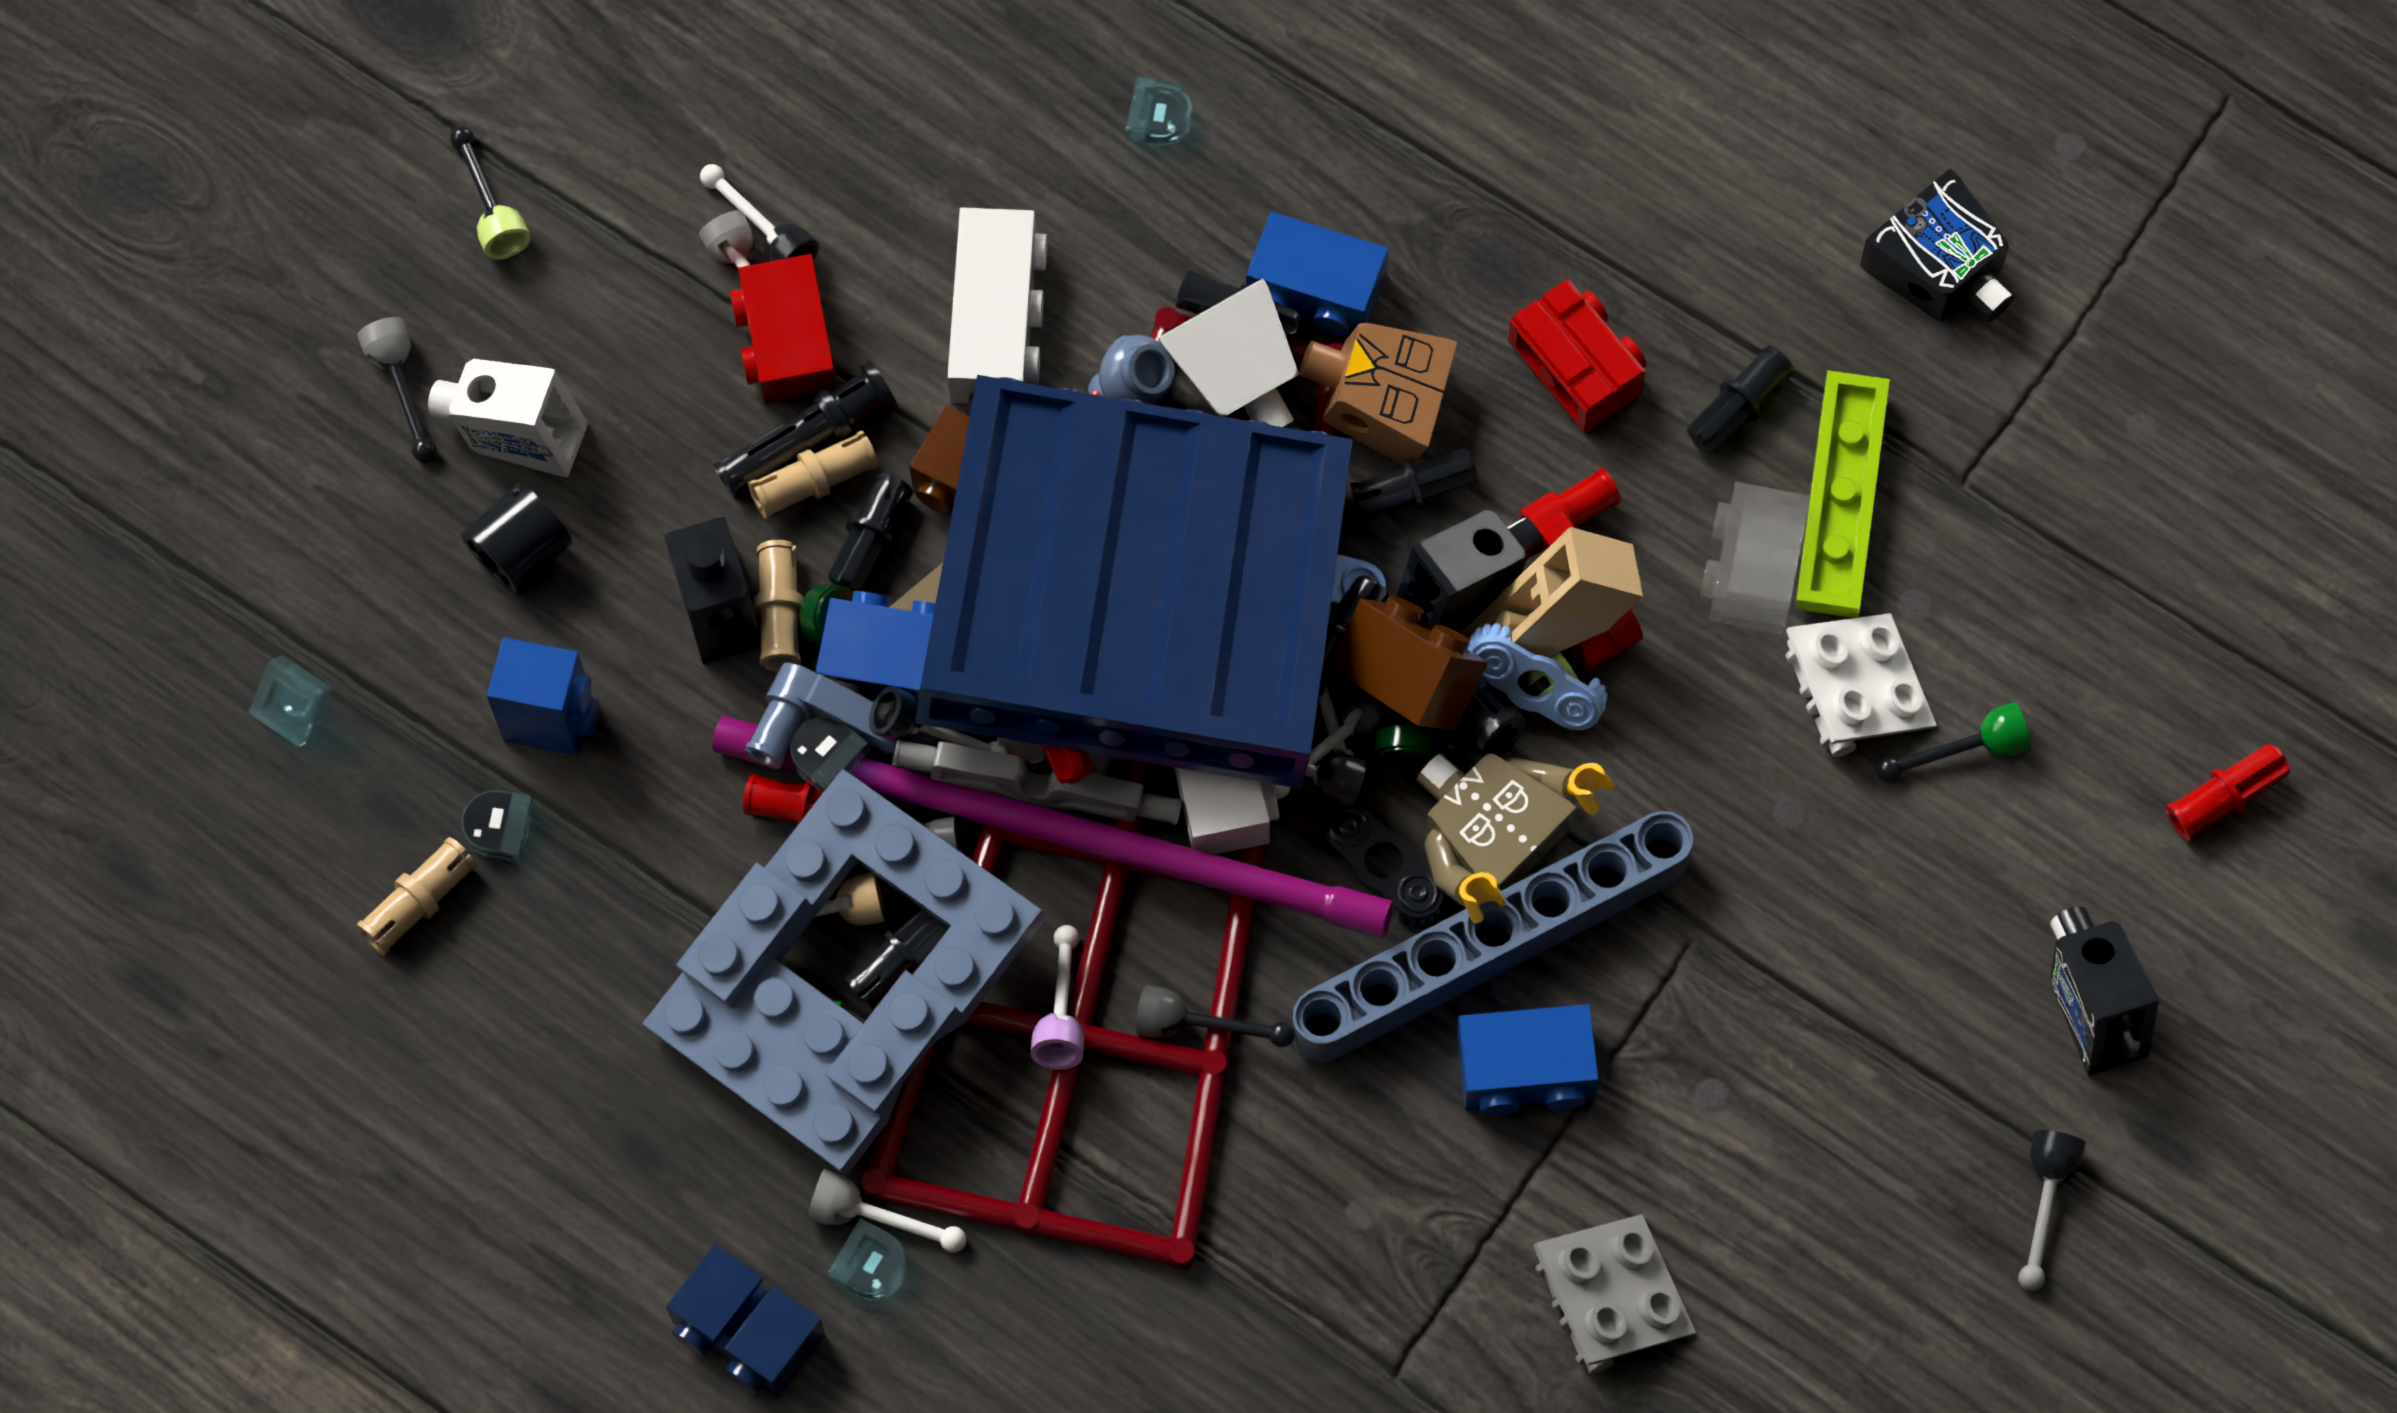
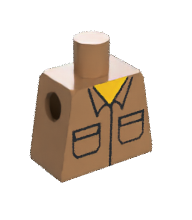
M1361 323L1357 325L1347 338L1341 351L1311 341L1304 354L1299 376L1330 387L1323 413V419L1328 425L1401 465L1402 461L1409 460L1410 464L1413 465L1429 447L1457 342L1427 334Z

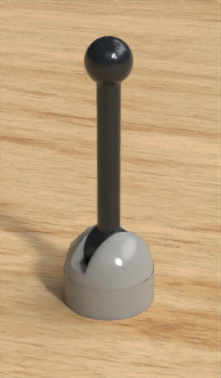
M389 317L374 321L363 327L357 334L363 354L370 364L390 371L415 441L412 446V454L419 462H430L436 456L437 447L431 439L426 438L401 367L411 349V337L405 320L401 317Z

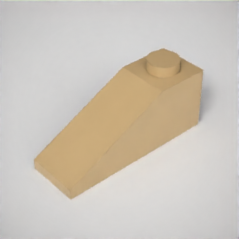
M1569 527L1463 630V635L1470 640L1471 635L1475 634L1478 627L1483 628L1485 624H1490L1492 627L1493 624L1498 623L1501 625V629L1503 626L1511 628L1512 642L1533 654L1549 657L1606 632L1643 597L1641 578L1638 573L1633 544Z

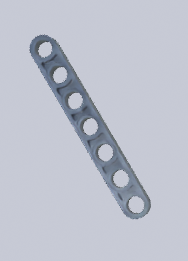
M1659 811L1649 814L1502 890L1501 892L1506 902L1503 907H1500L1494 901H1488L1479 906L1484 916L1483 921L1479 923L1472 922L1465 909L1308 990L1299 997L1293 1008L1292 1027L1295 1032L1293 1040L1295 1048L1304 1058L1312 1062L1326 1063L1336 1060L1675 884L1684 876L1689 865L1693 846V834L1690 825L1681 816L1673 812ZM1657 839L1666 840L1677 848L1678 854L1667 859L1657 858L1647 850L1646 845ZM1601 868L1611 869L1621 877L1623 882L1612 888H1602L1596 885L1589 875ZM1545 897L1554 898L1565 906L1566 911L1557 917H1545L1533 908V904ZM1486 927H1498L1506 932L1510 940L1504 945L1489 947L1478 940L1476 933ZM1441 956L1451 963L1453 969L1446 975L1436 977L1424 973L1419 964L1427 957ZM1380 985L1391 989L1396 998L1388 1005L1373 1006L1365 1001L1362 993L1369 987ZM1327 1015L1333 1018L1339 1024V1027L1330 1035L1316 1036L1310 1033L1304 1025L1313 1016Z

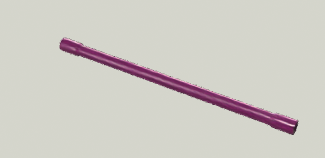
M725 715L722 716L714 732L713 751L765 766L753 760L744 751L747 743L751 741L758 724ZM791 744L781 768L810 775L796 763L792 754ZM835 750L810 775L832 782L843 768L876 793L885 797L1324 919L1329 924L1382 939L1387 934L1393 915L1394 901L1342 886L1330 887L991 792L931 779L930 775L840 750Z

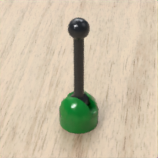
M2014 701L1991 710L1984 718L1978 734L1898 760L1890 756L1883 757L1876 765V774L1881 780L1892 782L1900 776L1902 771L1982 745L1995 755L2014 756L2030 751L2031 740L2022 712Z

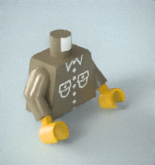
M1443 753L1436 755L1423 768L1416 780L1439 801L1427 815L1426 832L1428 835L1424 843L1434 884L1443 893L1465 906L1472 922L1479 923L1483 921L1484 916L1479 906L1485 902L1494 901L1500 907H1503L1506 902L1501 891L1523 880L1573 830L1577 807L1571 802L1578 801L1584 811L1589 814H1595L1600 810L1601 805L1593 795V792L1600 788L1613 791L1615 788L1614 784L1604 769L1597 763H1586L1576 769L1516 757L1503 760L1497 755L1489 753L1465 774Z

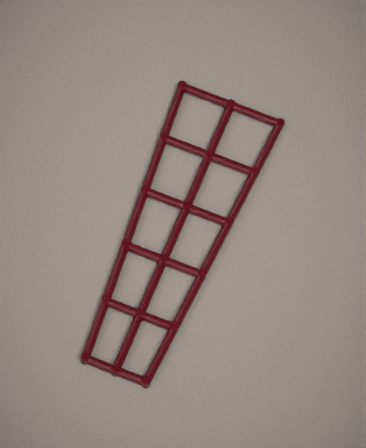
M1171 307L1161 308L1155 314V323L1150 337L1158 341V337L1195 316L1178 313ZM1295 338L1289 344L1295 363H1302L1306 349L1311 342L1310 340ZM1339 342L1332 344L1320 343L1339 351L1342 350L1344 345ZM1320 384L1312 431H1323L1336 436L1337 429L1328 425L1323 419L1330 387ZM1242 406L1225 417L1245 420L1246 410ZM1012 740L1008 754L1024 758L1029 770L1038 744ZM1132 760L1127 781L1144 785L1143 792L1150 793L1157 764ZM1137 816L1134 822L1117 819L1115 827L1140 833L1143 817ZM982 824L983 828L972 861L992 875L996 869L1004 843L1105 865L1067 1016H1072L1081 1025L1085 1051L1199 1076L1171 1238L1044 1209L1081 1062L1069 1069H1052L1019 1202L1014 1203L892 1175L937 1043L936 1041L903 1083L889 1122L877 1136L866 1171L861 1177L863 1193L868 1199L874 1201L882 1199L1018 1230L1024 1235H1041L1172 1265L1178 1270H1185L1195 1260V1250L1233 1032L1207 1028L1204 1050L1092 1026L1091 1021L1129 872L1135 871L1203 887L1208 886ZM1265 844L1239 849L1237 861L1262 867ZM1231 893L1210 1010V1015L1229 1019L1236 1018L1256 902L1255 899ZM982 1001L964 1024L1032 1039L1035 1026L1047 1015Z

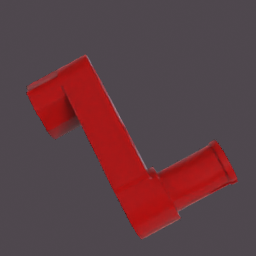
M1600 468L1591 476L1562 493L1556 495L1554 492H1549L1518 511L1519 520L1527 518L1538 528L1544 542V549L1538 553L1540 556L1569 527L1576 528L1612 506L1621 504L1622 498L1612 477L1606 470ZM1629 609L1606 632L1571 646L1567 650L1575 662L1589 672L1643 639V633L1632 609Z

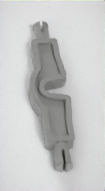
M897 739L892 762L893 766L898 765L931 772L930 778L936 781L988 791L1049 809L1077 810L1134 822L1138 816L1171 823L1176 826L1182 804V798L1177 799L1143 792L1144 785L1095 773H1091L1086 778H1083L1082 781L1073 785L1068 783L1061 784L1058 782L1054 772L1042 775L1029 771L1025 759L1020 756L975 749L947 742H938L936 748Z

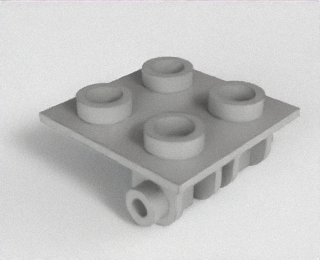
M1643 1214L1544 1240L1533 1245L1540 1262L1535 1269L1538 1275H1543L1551 1295L1555 1299L1551 1303L1554 1311H1563L1565 1316L1559 1323L1562 1329H1571L1570 1337L1578 1353L1575 1359L1578 1365H1586L1589 1374H1595L1611 1367L1614 1364L1612 1358L1689 1337L1696 1333Z

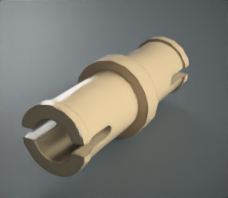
M859 431L854 436L817 453H813L809 449L797 454V462L758 480H752L748 482V486L757 509L762 513L763 518L767 519L772 514L811 496H814L817 500L830 495L831 487L870 469L874 470L878 468L879 464L868 437H865L863 431Z
M786 540L765 541L757 547V557L759 558V593L754 597L753 604L755 615L760 618V665H765V669L771 671H779L784 663L801 664L798 617L804 597L797 592V546H793L792 542Z
M448 837L443 842L444 844L413 874L403 873L394 882L396 890L363 921L356 924L355 927L363 938L369 935L372 939L368 944L381 955H385L390 950L389 948L422 917L430 919L439 910L437 903L469 872L477 868V863L470 854L465 858L460 855L466 849L453 838Z

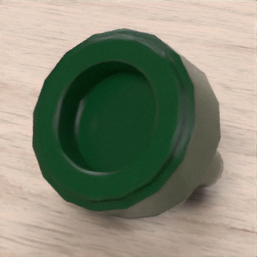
M821 584L812 588L801 603L798 624L801 639L806 643L821 646L830 598L852 601L853 591L849 587L837 584Z
M1401 714L1398 715L1396 725L1381 728L1374 736L1373 759L1380 766L1388 770L1397 772L1422 771L1437 755V735L1433 731L1417 726Z

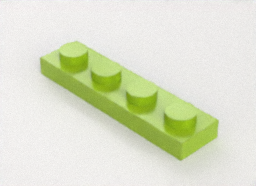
M1827 371L1795 610L1858 618L1890 379Z

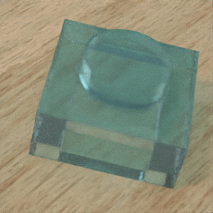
M281 655L268 662L249 714L299 747L313 739L333 688Z

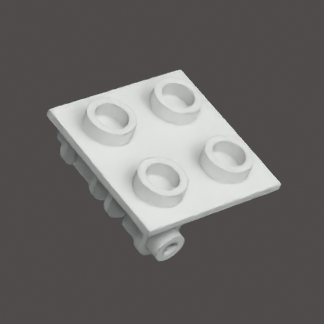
M1891 613L1794 626L1786 629L1789 637L1787 644L1790 649L1786 654V659L1789 664L1793 665L1801 685L1799 688L1801 696L1803 698L1813 697L1806 705V708L1811 715L1820 714L1815 719L1821 734L1820 743L1822 748H1830L1833 757L1844 756L1854 751L1857 747L1854 740L1932 729L1937 726Z

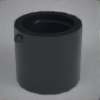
M517 483L460 534L464 544L481 566L500 585L513 594L518 593L573 543L567 529L552 510L534 492L520 483Z

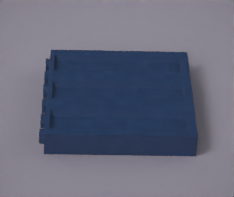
M977 375L920 685L915 723L1302 789L1311 754L1353 439L1332 436L1323 431L1308 432L1273 426L1259 420L1244 421L1215 416L1195 409L1180 410L1151 405L1137 399H1117L1093 395L1073 388L1059 389L1029 384L1010 377L995 378Z

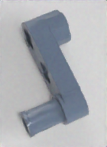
M793 663L782 664L765 697L769 705L751 741L747 743L744 749L749 757L767 767L780 769L784 762V757L803 722L831 719L841 723L852 732L845 742L892 765L897 741H890L872 733L869 726V716L874 702L805 667ZM918 731L917 735L909 740L910 742L936 748L938 742H947L921 731ZM895 765L897 767H901L904 769L912 770L915 772L931 776V772Z

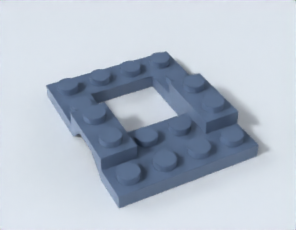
M842 768L765 868L757 862L685 952L676 964L682 971L681 975L642 1024L651 1033L846 1177L889 1122L903 1083L936 1041L968 1020L1047 917L1036 905ZM857 862L949 927L913 975L907 970L903 972L864 1024L780 963L781 959Z

